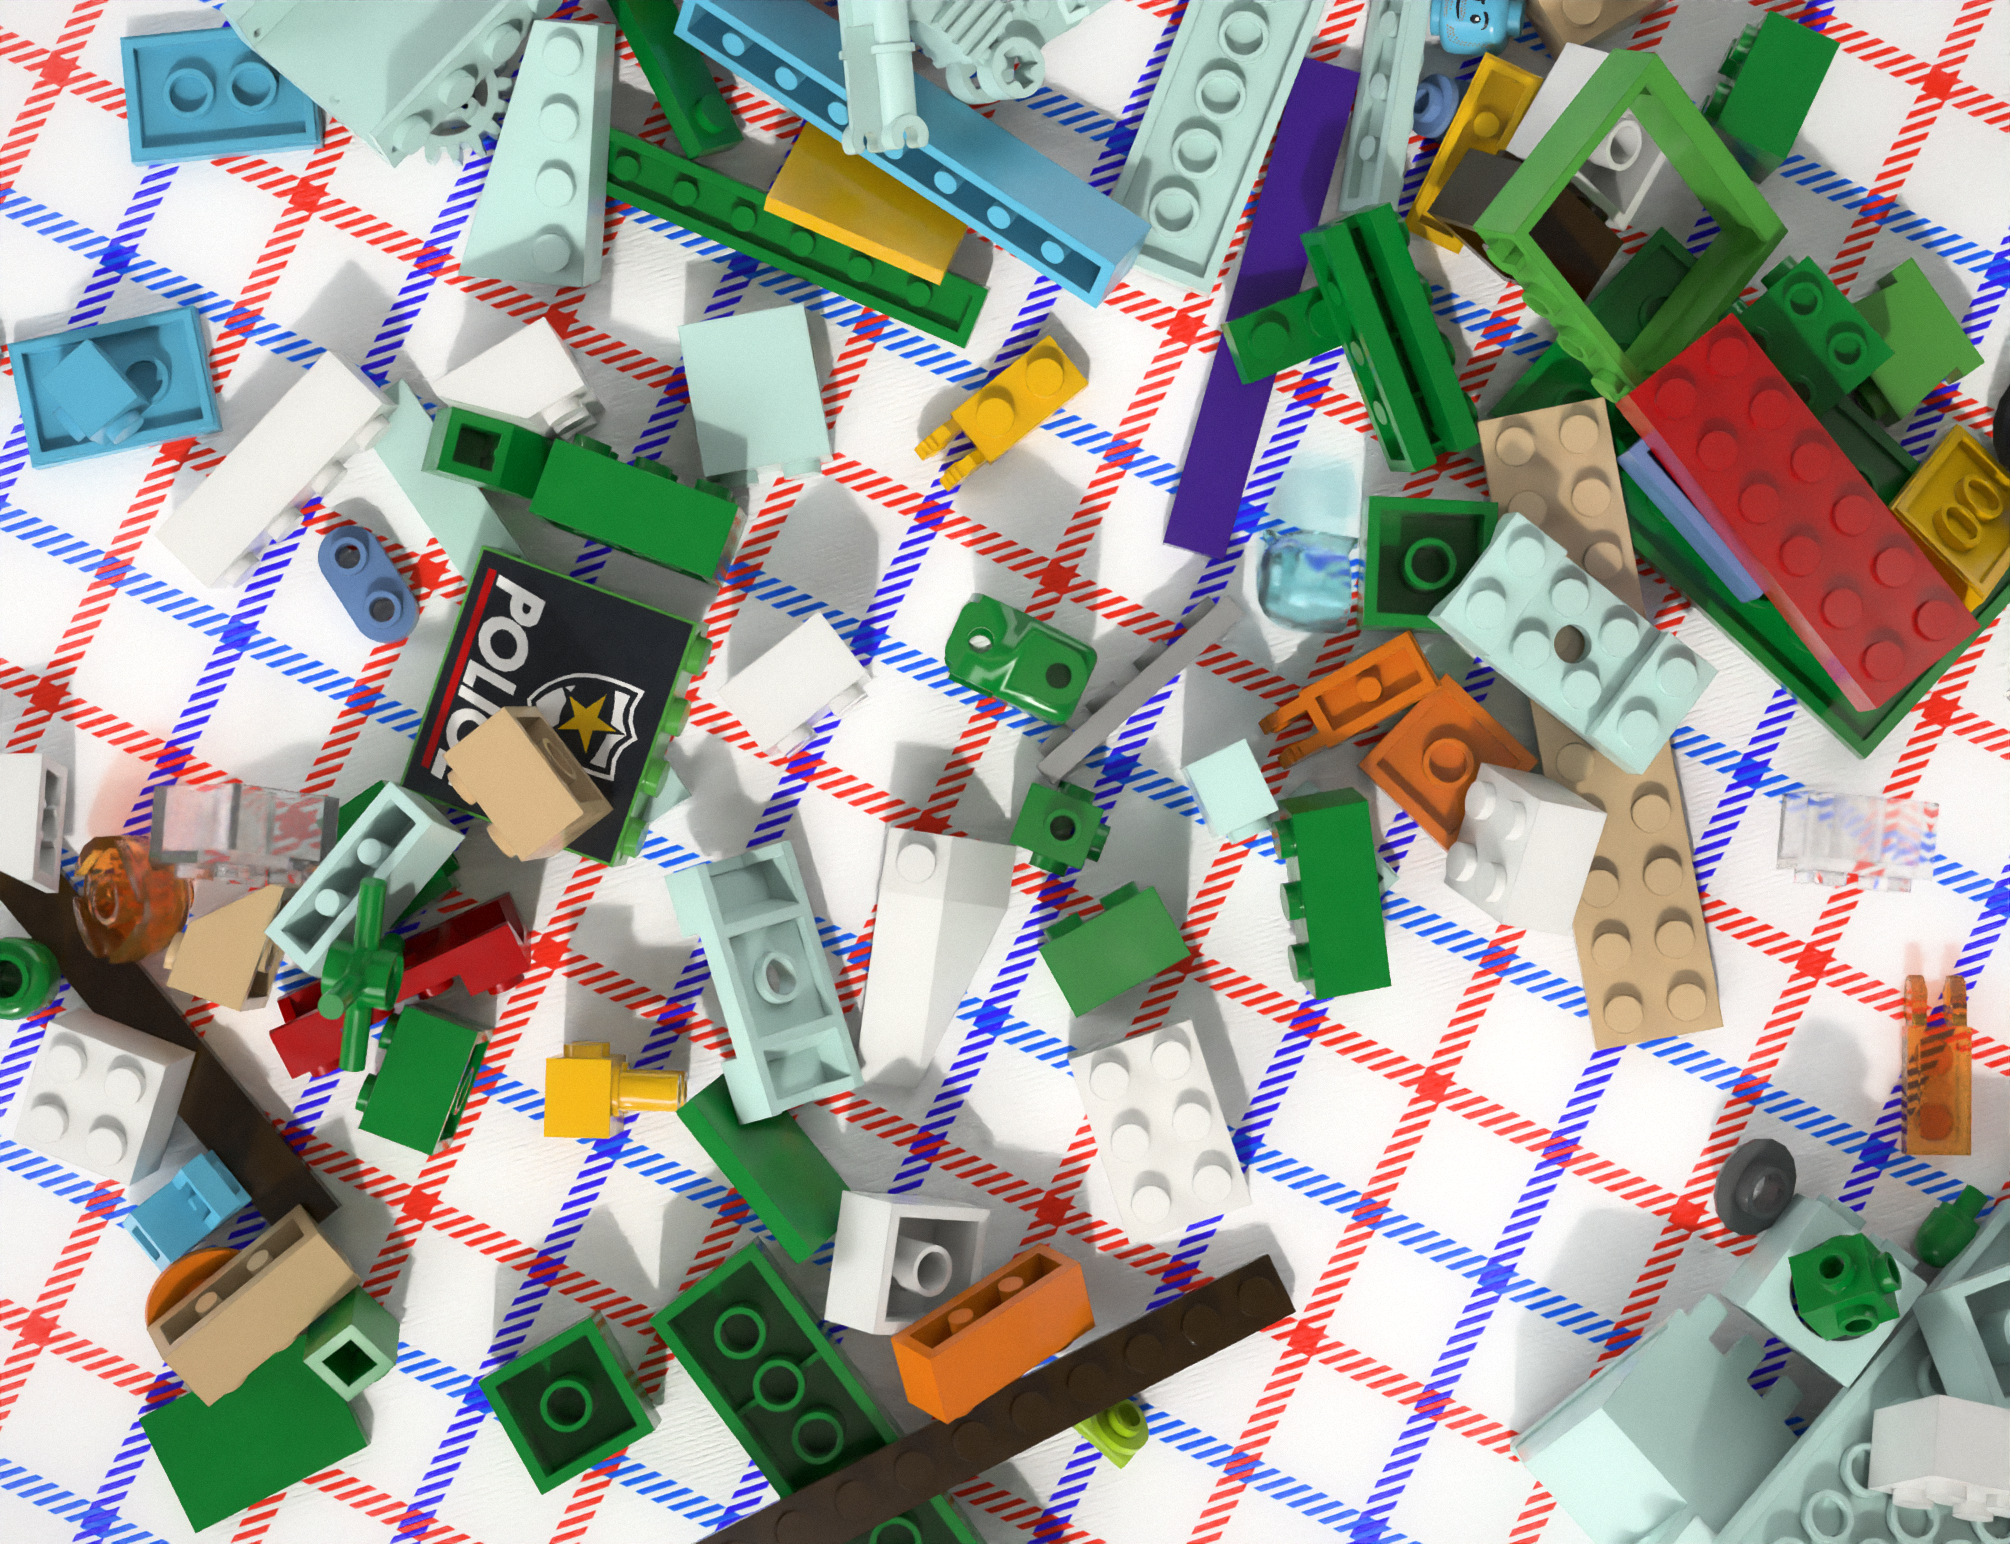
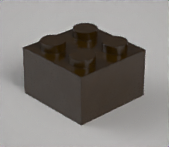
M1469 148L1427 212L1503 281L1520 286L1512 275L1499 269L1489 259L1486 252L1489 246L1472 226L1514 175L1523 161L1515 157L1516 155L1503 149H1499L1496 155ZM1570 180L1529 232V235L1581 300L1585 302L1624 241L1605 224L1609 216L1602 208L1588 199L1580 196L1576 197L1567 189L1571 183Z

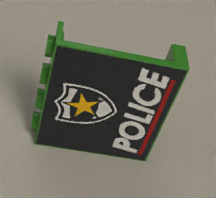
M482 545L399 785L423 796L425 799L492 823L477 802L473 805L468 804L453 788L447 776L453 769L442 755L501 708L508 706H537L614 809L563 850L612 868L626 865L629 856L637 858L644 846L649 823L642 820L649 798L650 796L657 798L667 781L670 762L663 758L671 735L679 737L688 721L692 702L684 698L692 675L701 676L710 658L713 641L706 638L710 624L703 621L689 620L521 559L520 555L507 550Z

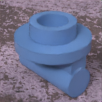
M1432 74L1422 80L1417 86L1412 130L1420 136L1436 140L1435 142L1441 145L1471 83L1461 79H1452L1442 74Z

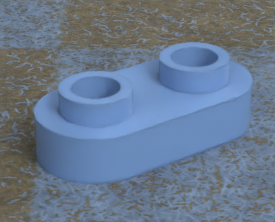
M353 525L341 526L328 533L319 547L318 564L322 574L359 631L367 638L384 644L397 643L407 638L417 626L420 615L419 604L414 593L379 539L366 529ZM347 546H356L360 552L358 564L353 568H343L339 561L340 552ZM381 599H390L395 608L392 618L386 622H378L373 614L375 604Z

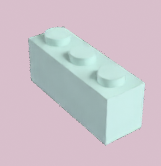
M389 781L266 928L264 933L306 973L321 978L324 962L331 944L336 939L353 942L360 880L362 878L374 877L387 882L382 937L466 836L423 796Z

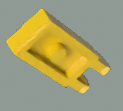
M1048 335L950 413L951 419L922 440L915 447L914 451L922 461H925L929 457L933 458L939 454L961 432L971 441L976 450L962 460L952 464L945 470L944 475L939 480L948 492L957 487L987 462L991 466L1089 387V383L1053 338Z

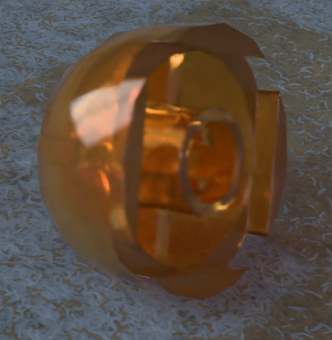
M96 836L83 846L75 864L74 877L85 876L83 885L84 896L73 897V911L79 934L89 952L96 958L109 957L111 960L108 963L115 964L151 958L166 949L178 931L182 932L194 902V887L175 853L163 843L149 836Z

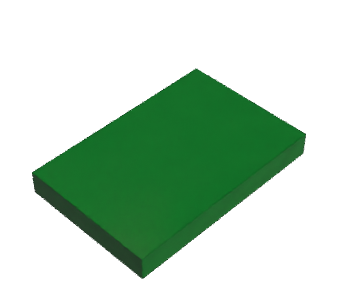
M723 1073L675 1111L680 1120L795 1263L799 1265L837 1232L842 1191H851V1189L787 1110L773 1117L739 1125Z
M307 1333L296 1338L286 1349L275 1352L252 1371L240 1387L224 1394L210 1407L191 1391L139 1418L195 1534L371 1444L351 1401L347 1402L303 1362Z

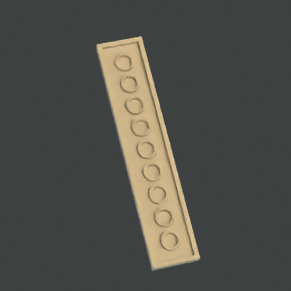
M1600 397L1476 422L1477 432L1481 440L1479 444L1490 502H1498V522L1504 514L1519 512L1568 551L1566 554L1567 558L1646 619L1605 398ZM1567 625L1558 631L1554 639V649L1561 660L1572 663L1584 651V638L1577 628ZM1528 696L1542 774L1607 813L1572 923L1573 937L1595 1049L1598 1051L1724 1027L1670 740L1668 739L1642 775L1627 774Z

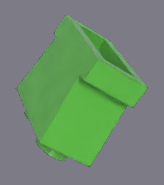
M1912 257L1877 281L1881 288L1880 291L1852 303L1895 351L1892 357L1869 375L1853 391L1861 409L1873 421L1880 419L1886 428L1901 421L1943 379L1950 385L1985 363Z

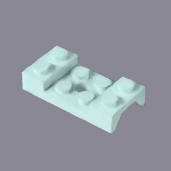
M1519 512L1504 514L1496 524L1489 546L1462 582L1440 601L1427 617L1625 773L1642 775L1719 671L1672 633L1658 630L1566 557L1568 553L1566 549ZM1567 625L1577 628L1583 635L1585 642L1582 655L1572 663L1561 660L1554 649L1556 634Z
M783 841L709 864H699L664 876L682 937L700 935L737 1058L722 1062L721 1066L739 1125L782 1114V1111L865 1085L791 841ZM768 964L773 966L778 973L780 979L778 994L771 989L767 981L766 970Z

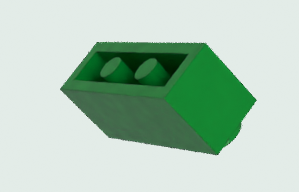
M1353 787L1277 800L1280 820L1272 822L1271 832L1278 859H1285L1288 882L1280 884V900L1286 920L1294 921L1296 944L1288 945V959L1294 981L1296 983L1302 982L1316 1000L1391 987L1368 800Z

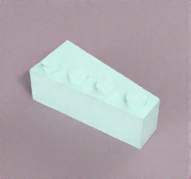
M554 18L534 20L458 276L581 288L601 281L616 24Z

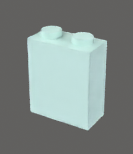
M803 303L677 326L703 472L707 481L712 483L720 482L721 486L734 491L759 485L758 475L783 471L785 480L815 476L822 473L821 463L834 461L808 317Z

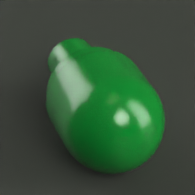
M1967 1184L1953 1204L1942 1201L1939 1207H1934L1915 1234L1914 1247L1918 1257L1930 1267L1943 1269L1958 1256L1980 1229L1974 1219L1988 1202L1987 1196L1975 1187Z

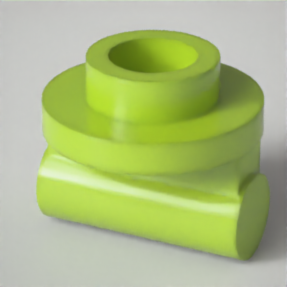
M1125 1399L1072 1426L1120 1470L1128 1464L1136 1452L1147 1443L1149 1438L1148 1424L1142 1410L1129 1399Z

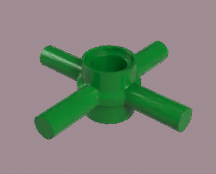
M366 877L360 880L353 942L336 939L331 944L321 977L322 997L318 1001V1010L321 1015L327 1019L334 1020L345 1012L339 1068L348 1072H361L365 1070L372 1008L390 1011L393 1008L400 992L404 973L403 953L406 948L404 939L397 933H388L381 938L387 882L374 877Z

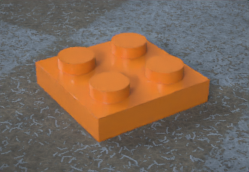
M1445 673L1439 678L1443 687L1417 701L1356 766L1448 854L1451 846L1457 841L1466 812V794L1471 784L1476 781L1481 762L1529 772L1539 761L1455 680Z

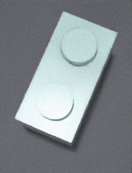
M1246 739L1219 750L1180 770L1212 839L1227 835L1231 845L1270 828L1265 816L1279 809Z

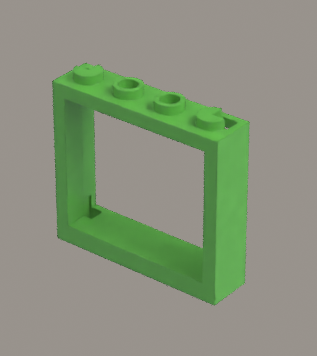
M1614 48L1472 226L1489 246V249L1486 251L1489 259L1499 269L1515 278L1524 290L1522 299L1526 305L1538 315L1549 320L1559 333L1556 339L1561 348L1575 359L1583 362L1593 375L1591 379L1593 387L1603 397L1614 403L1625 397L1718 323V317L1732 305L1788 233V229L1658 54ZM1629 107L1720 227L1721 231L1624 354L1529 235V232Z

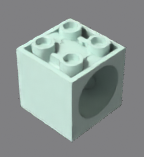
M1796 1193L1772 1227L1768 1229L1719 1294L1819 1372L1849 1388L1928 1284L1912 1272L1919 1263L1915 1258L1886 1238L1884 1241L1874 1233H1871L1867 1238L1881 1253L1889 1252L1899 1269L1902 1289L1895 1291L1900 1317L1880 1323L1870 1333L1859 1336L1844 1335L1826 1341L1811 1326H1804L1796 1316L1791 1304L1793 1303L1790 1287L1792 1274L1788 1257L1820 1247L1826 1240L1834 1236L1861 1233V1229L1867 1222L1836 1198L1831 1200L1820 1193L1817 1199L1814 1200Z

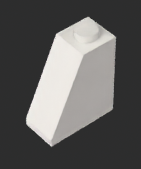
M44 753L0 754V871L45 893H58L68 767Z

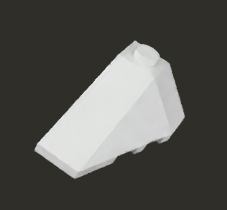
M889 827L857 1053V1061L864 1082L911 1089L918 1088L1008 910L1017 846Z

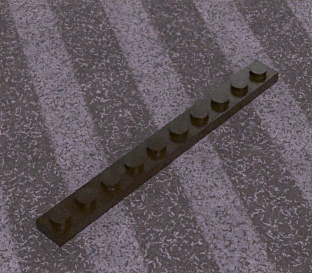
M1269 1254L1261 1255L1023 1375L1020 1379L1006 1385L976 1405L967 1415L956 1418L949 1424L936 1419L691 1544H843L1295 1313L1296 1309Z

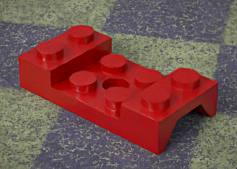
M510 891L404 939L406 944L403 953L404 973L396 1003L414 995H417L419 1000H426L437 996L449 989L454 984L453 977L459 974L471 997L485 990H488L490 995L501 994L520 984L525 978L523 973L531 970V933ZM321 978L277 998L285 1024L270 1030L269 1036L292 1080L308 1072L311 1073L312 1077H320L339 1068L345 1012L334 1020L327 1019L321 1015L318 1010V1001L322 997ZM394 1006L390 1011L372 1008L370 1026L390 1016L395 1011Z

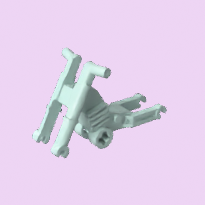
M837 0L842 51H839L838 54L839 60H843L849 117V125L845 128L842 135L844 152L847 155L862 154L866 146L870 153L902 149L905 145L904 131L907 135L906 143L909 148L927 146L929 131L926 123L917 116L911 53L915 51V44L923 48L921 51L927 58H932V63L937 69L946 68L948 87L952 94L963 103L977 105L992 103L998 100L1026 98L1040 88L1045 77V61L1040 51L1042 47L1050 40L1079 25L1083 18L1091 15L1112 0ZM1017 57L1021 66L1014 72V62ZM975 72H977L980 86L976 87L969 78ZM864 135H865V137L867 138V145H866V146L864 145V142H863Z

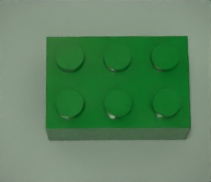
M581 434L575 435L572 444L555 438L528 510L532 515L551 527L722 589L748 520L741 507L737 505L738 498L733 496V491L697 478L694 488L677 483L679 477L672 473L673 469L644 457L636 456L633 466L617 461L619 454L611 451V446Z

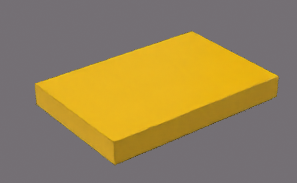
M808 121L767 194L764 205L765 211L939 286L969 228L968 225L859 154L847 155L843 150L841 142Z
M1956 424L1942 436L1887 508L1971 613L1986 600L2010 566V473L1961 425Z

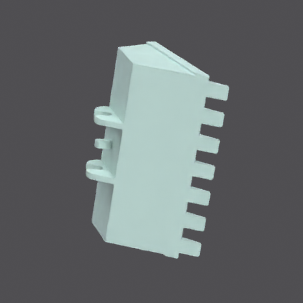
M1711 1293L1704 1295L1687 1314L1680 1308L1676 1309L1510 1443V1450L1595 1544H1711L1799 1440L1784 1421L1802 1400L1803 1393L1788 1376H1782L1760 1397L1746 1380L1765 1358V1351L1751 1335L1746 1334L1724 1356L1709 1341V1338L1728 1316V1310Z

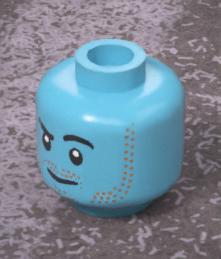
M1432 0L1430 34L1439 36L1442 48L1449 53L1484 56L1487 51L1495 56H1499L1505 51L1509 37L1521 38L1526 0Z

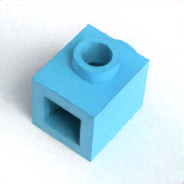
M88 339L83 341L38 381L60 406L53 412L54 417L78 442L87 436L88 439L102 446H106L111 440L114 444H119L128 439L142 426L144 418L141 414L152 405L105 350Z

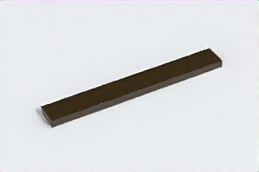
M61 866L58 893H45L0 871L1 902L31 938L41 942L51 950L58 960L61 974L94 1013L196 1052L177 1114L206 1149L215 1152L252 1198L250 1202L271 1227L299 1204L319 1225L343 1206Z

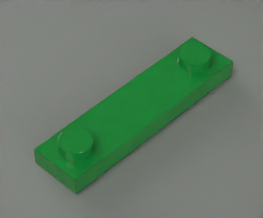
M607 0L687 158L693 160L729 151L745 140L699 50L674 34L680 14L674 1Z

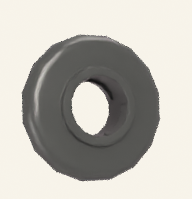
M1752 1139L1738 1146L1725 1159L1716 1177L1713 1198L1716 1214L1727 1229L1738 1235H1756L1772 1227L1793 1197L1797 1179L1795 1161L1787 1147L1774 1139ZM1764 1177V1186L1760 1194L1753 1200L1754 1189L1757 1183Z

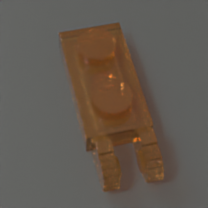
M1923 975L1906 976L1903 993V1013L1906 1026H1902L1901 1153L1905 1155L1971 1156L1972 1027H1967L1966 981H1964L1962 975L1946 976L1942 990L1943 1015L1946 1026H1927L1928 989L1925 984L1926 981Z

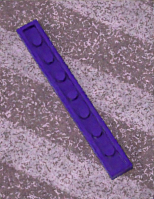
M1304 57L1286 102L1225 322L1300 292L1309 259L1299 235L1318 227L1360 78V72ZM1223 331L1162 545L1219 561H1224L1277 374L1274 373L1253 383L1242 385Z

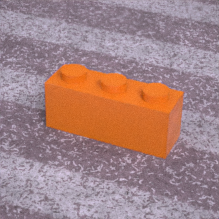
M1039 1242L891 1337V1342L908 1402L942 1422L949 1424L956 1418L967 1415L976 1405L1006 1385L1020 1379L1023 1374L1053 1354L1068 1348L1073 1341L1096 1327L1080 1262Z

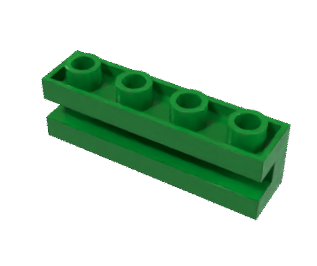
M1391 203L1365 205L1300 234L1299 236L1390 472L1416 473L1437 463L1436 457L1445 452H1461L1480 443L1481 440L1475 427L1476 422H1478L1476 407L1471 397L1464 390H1461L1453 369L1456 362L1453 346L1448 337L1442 331H1439L1430 308L1433 304L1431 288L1426 278L1415 269L1408 250L1410 245L1408 227L1402 216L1393 210Z

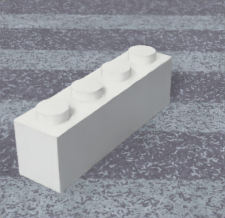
M327 350L153 535L207 589H226L229 585L233 588L239 587L259 568L261 561L256 556L270 541L274 539L279 543L298 528L305 517L300 510L316 493L320 497L327 495L344 479L348 473V469L344 466L346 461L360 447L367 451L387 434L392 426L387 418L398 406L345 353Z

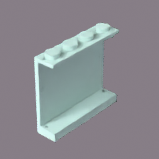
M227 0L219 9L241 41L395 169L408 154H413L422 148L428 140L430 132L453 109L461 107L470 99L475 87L497 64L507 61L516 52L520 41L531 31L534 20L551 16L558 10L563 0Z

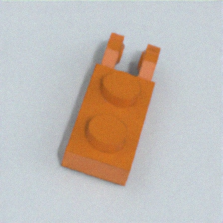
M1409 630L1298 692L1299 698L1265 716L1258 724L1264 735L1276 734L1289 727L1292 722L1298 720L1306 713H1309L1319 732L1303 741H1298L1288 746L1282 754L1277 756L1283 770H1287L1318 754L1326 747L1331 750L1441 689L1443 686L1413 632Z

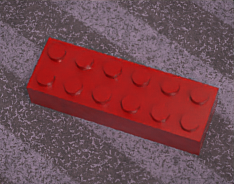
M1733 312L1615 404L1858 712L1879 708L1981 627Z

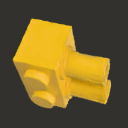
M572 1041V1044H563V1053L546 1058L544 1137L610 1139L624 1131V1114H627L628 1111L675 1112L687 1102V1071L631 1069L630 1063L626 1062V1054H610V1042Z

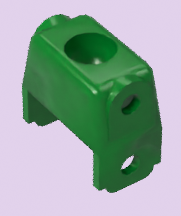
M971 593L967 605L962 609L945 646L944 657L945 664L949 668V680L1053 726H1061L1067 723L1073 716L1098 659L1097 652L1088 643L981 593ZM975 636H983L990 641L992 647L987 652L978 653L970 648L968 642Z

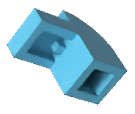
M210 1150L204 1156L200 1153L183 1166L168 1184L131 1211L122 1225L162 1273L170 1264L189 1253L244 1208L252 1198L215 1152Z

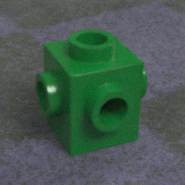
M1060 780L1056 791L1032 782L1009 843L1033 852L1028 864L1065 877L1069 866L1082 870L1085 859L1098 863L1111 827L1100 823L1105 809L1092 805L1096 793ZM1066 817L1072 821L1074 825L1072 838L1060 841L1052 836L1050 824L1055 818Z
M1862 1232L1855 1235L1834 1236L1826 1240L1820 1247L1788 1257L1799 1314L1826 1341L1844 1335H1864L1874 1331L1880 1323L1900 1317L1895 1291L1902 1289V1280L1896 1262L1889 1252L1881 1253Z

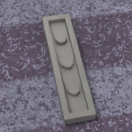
M1229 595L1217 605L1207 596L1180 620L1188 631L1175 643L1168 647L1161 638L1132 663L1140 672L1139 675L1122 690L1114 681L1110 682L1085 705L1092 716L1075 732L1066 723L1063 724L1037 748L1045 758L1036 765V769L1051 785H1054L1244 616L1243 610Z

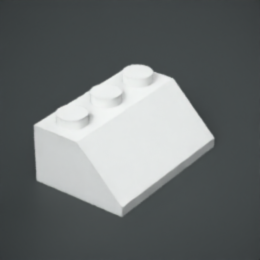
M545 317L535 321L430 384L436 396L449 407H456L512 423L551 440L562 437L563 441L572 442L576 434H587L598 425L594 417L605 411L570 349Z

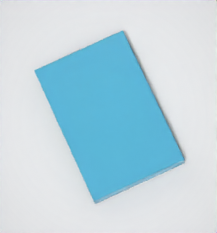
M232 26L120 37L131 163L136 167L325 148L321 107L241 41Z
M194 305L7 344L31 465L36 470L223 431L199 310ZM86 339L102 347L152 404L141 414L144 418L142 426L128 439L119 444H114L111 440L106 446H102L88 439L87 436L80 442L75 440L53 415V412L60 407L59 404L38 382Z

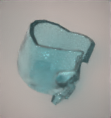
M1302 529L1283 535L1273 530H1264L1263 540L1266 544L1263 546L1264 553L1256 567V595L1263 613L1275 625L1287 631L1340 634L1346 629L1352 600V570L1348 555L1352 549L1357 548L1359 537L1310 529Z

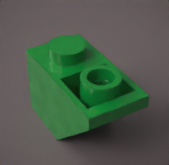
M456 407L441 408L436 411L421 471L532 502L554 440L518 425Z

